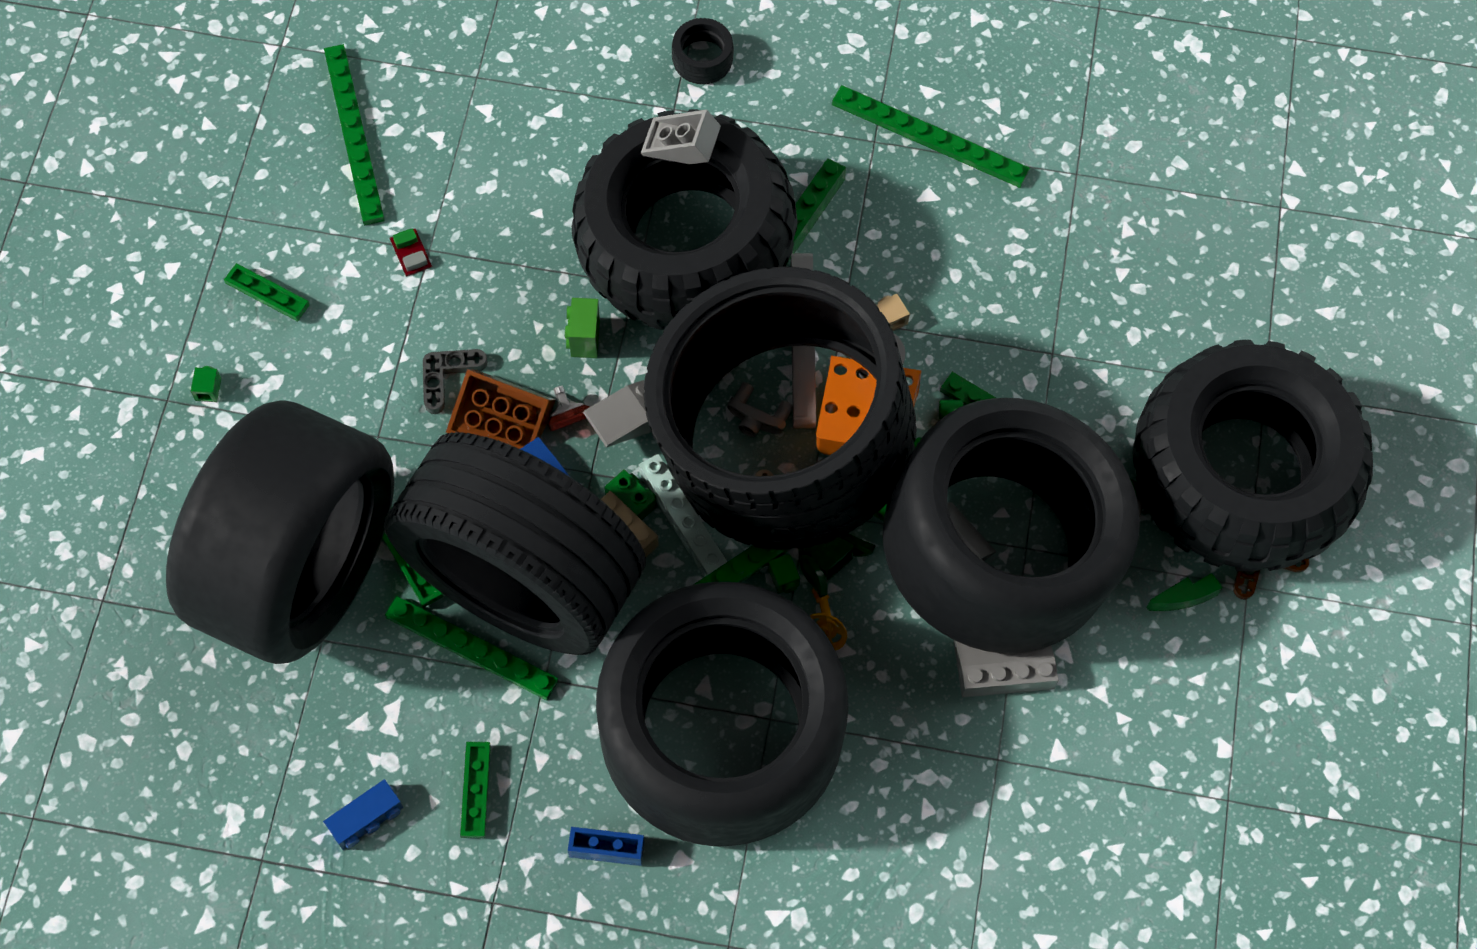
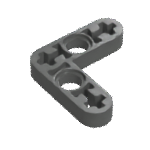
M480 349L430 352L426 354L423 358V396L426 410L431 414H439L443 411L445 407L444 374L466 373L467 369L482 371L488 363L486 353ZM455 357L461 359V363L458 366L450 365L449 361ZM465 357L468 358V365L465 363ZM475 357H480L478 364H475ZM431 360H436V363H435V371H436V372H432L431 365H430V364H431ZM431 379H438L440 381L437 387L428 386V382ZM432 394H436L437 399L436 406L434 407L431 404L433 402Z

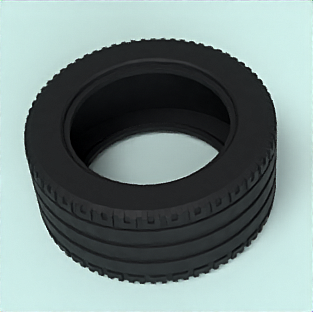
M451 432L439 437L407 483L384 521L385 533L399 555L422 578L449 599L510 635L533 645L565 654L588 655L596 650L646 566L645 552L637 537L625 522L595 494L562 471L521 449L492 438L470 433Z

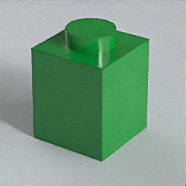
M211 366L195 367L190 391L195 401L218 402L222 378L217 369Z
M790 554L768 562V572L778 594L782 592L790 593L797 589L800 585V576Z

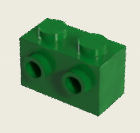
M624 469L604 486L605 495L611 491L641 520L656 508V496L649 488L645 489L633 473L629 474Z

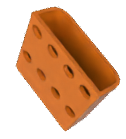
M831 356L830 367L816 431L817 449L826 455L833 454L852 437L864 421L874 398L876 379L867 369L853 359ZM838 366H844L847 372L843 375H838L834 370ZM904 368L905 376L913 380L909 390L915 407L920 388L921 370ZM859 370H866L869 375L867 378L861 379L857 377L856 373Z

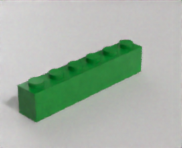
M829 158L826 159L796 202L798 223L792 253L797 251L845 181L846 167Z

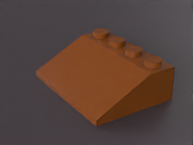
M467 369L446 433L463 432L480 435L521 449L537 437H541L549 421L556 399L481 371Z

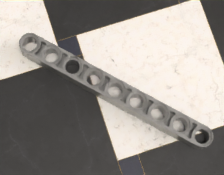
M792 253L790 267L807 268L813 271V253ZM792 346L793 429H816L815 346Z

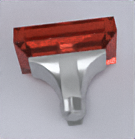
M563 385L555 387L554 393L557 407L547 422L550 431L585 419L586 416L583 412L591 406L568 399Z

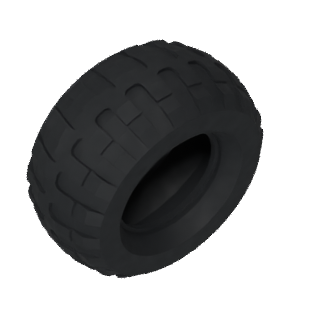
M689 109L688 112L700 111V110H698V109ZM673 110L657 113V117L680 113H674ZM722 114L714 117L721 127L709 162L686 164L643 156L641 151L653 118L645 121L641 118L628 124V129L620 135L613 134L603 143L601 153L599 155H592L587 162L582 181H579L572 209L574 218L571 227L576 252L584 272L588 276L593 288L602 297L607 298L617 310L634 321L637 319L642 320L654 329L664 330L685 305L721 281H726L733 276L753 270L786 267L793 251L794 236L798 223L794 191L783 164L753 130L748 127L741 128L734 119ZM689 190L708 192L722 198L735 210L729 225L723 233L709 244L695 250L685 252L662 251L647 245L635 235L638 223L648 208L661 198L676 192Z
M1236 340L1225 347L1219 344L1211 346L1182 362L1166 374L1163 381L1150 394L1140 415L1132 452L1137 474L1136 479L1144 504L1149 505L1152 519L1161 531L1167 530L1174 537V543L1188 553L1192 550L1203 556V562L1216 567H1220L1223 564L1233 566L1239 572H1254L1265 568L1273 571L1286 568L1304 559L1313 558L1328 549L1333 542L1347 531L1362 509L1373 476L1372 435L1369 422L1363 420L1362 405L1354 392H1347L1342 386L1343 379L1331 368L1325 370L1315 363L1316 357L1301 350L1298 354L1286 350L1285 344L1268 341L1264 345H1257L1252 340ZM1229 419L1253 420L1273 428L1288 441L1298 458L1301 472L1300 484L1286 492L1270 495L1254 494L1236 488L1219 476L1209 463L1202 444V432L1215 423Z

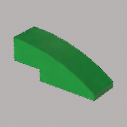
M1212 573L1194 584L1187 577L1152 598L1146 608L1149 611H1174L1190 608L1218 596L1223 587Z

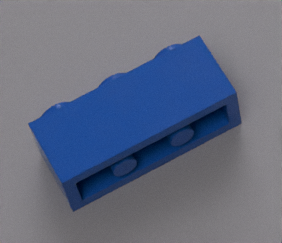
M384 779L323 822L341 849L344 850L346 847L349 849L358 844L359 838L365 834H372L380 828V824L385 820H392L401 813L400 810L403 809V806Z
M571 827L568 855L569 858L641 866L645 843L644 835Z

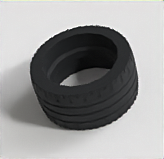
M696 18L683 23L677 29L672 41V61L675 70L683 79L696 84H709L725 77L731 68L734 54L733 39L723 24L710 18ZM707 41L719 46L723 52L713 60L701 62L687 57L683 50L693 42Z

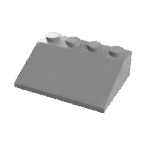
M954 640L962 697L1055 689L1059 681L1051 646L1032 652L1010 654L983 651Z

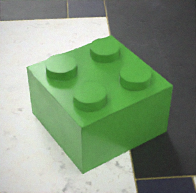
M572 298L571 306H567L568 325L565 326L566 349H570L571 357L597 358L600 329L599 301L592 298Z

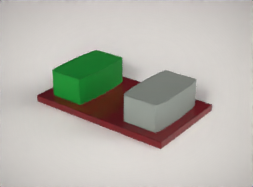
M416 228L399 232L390 237L406 277L432 267Z

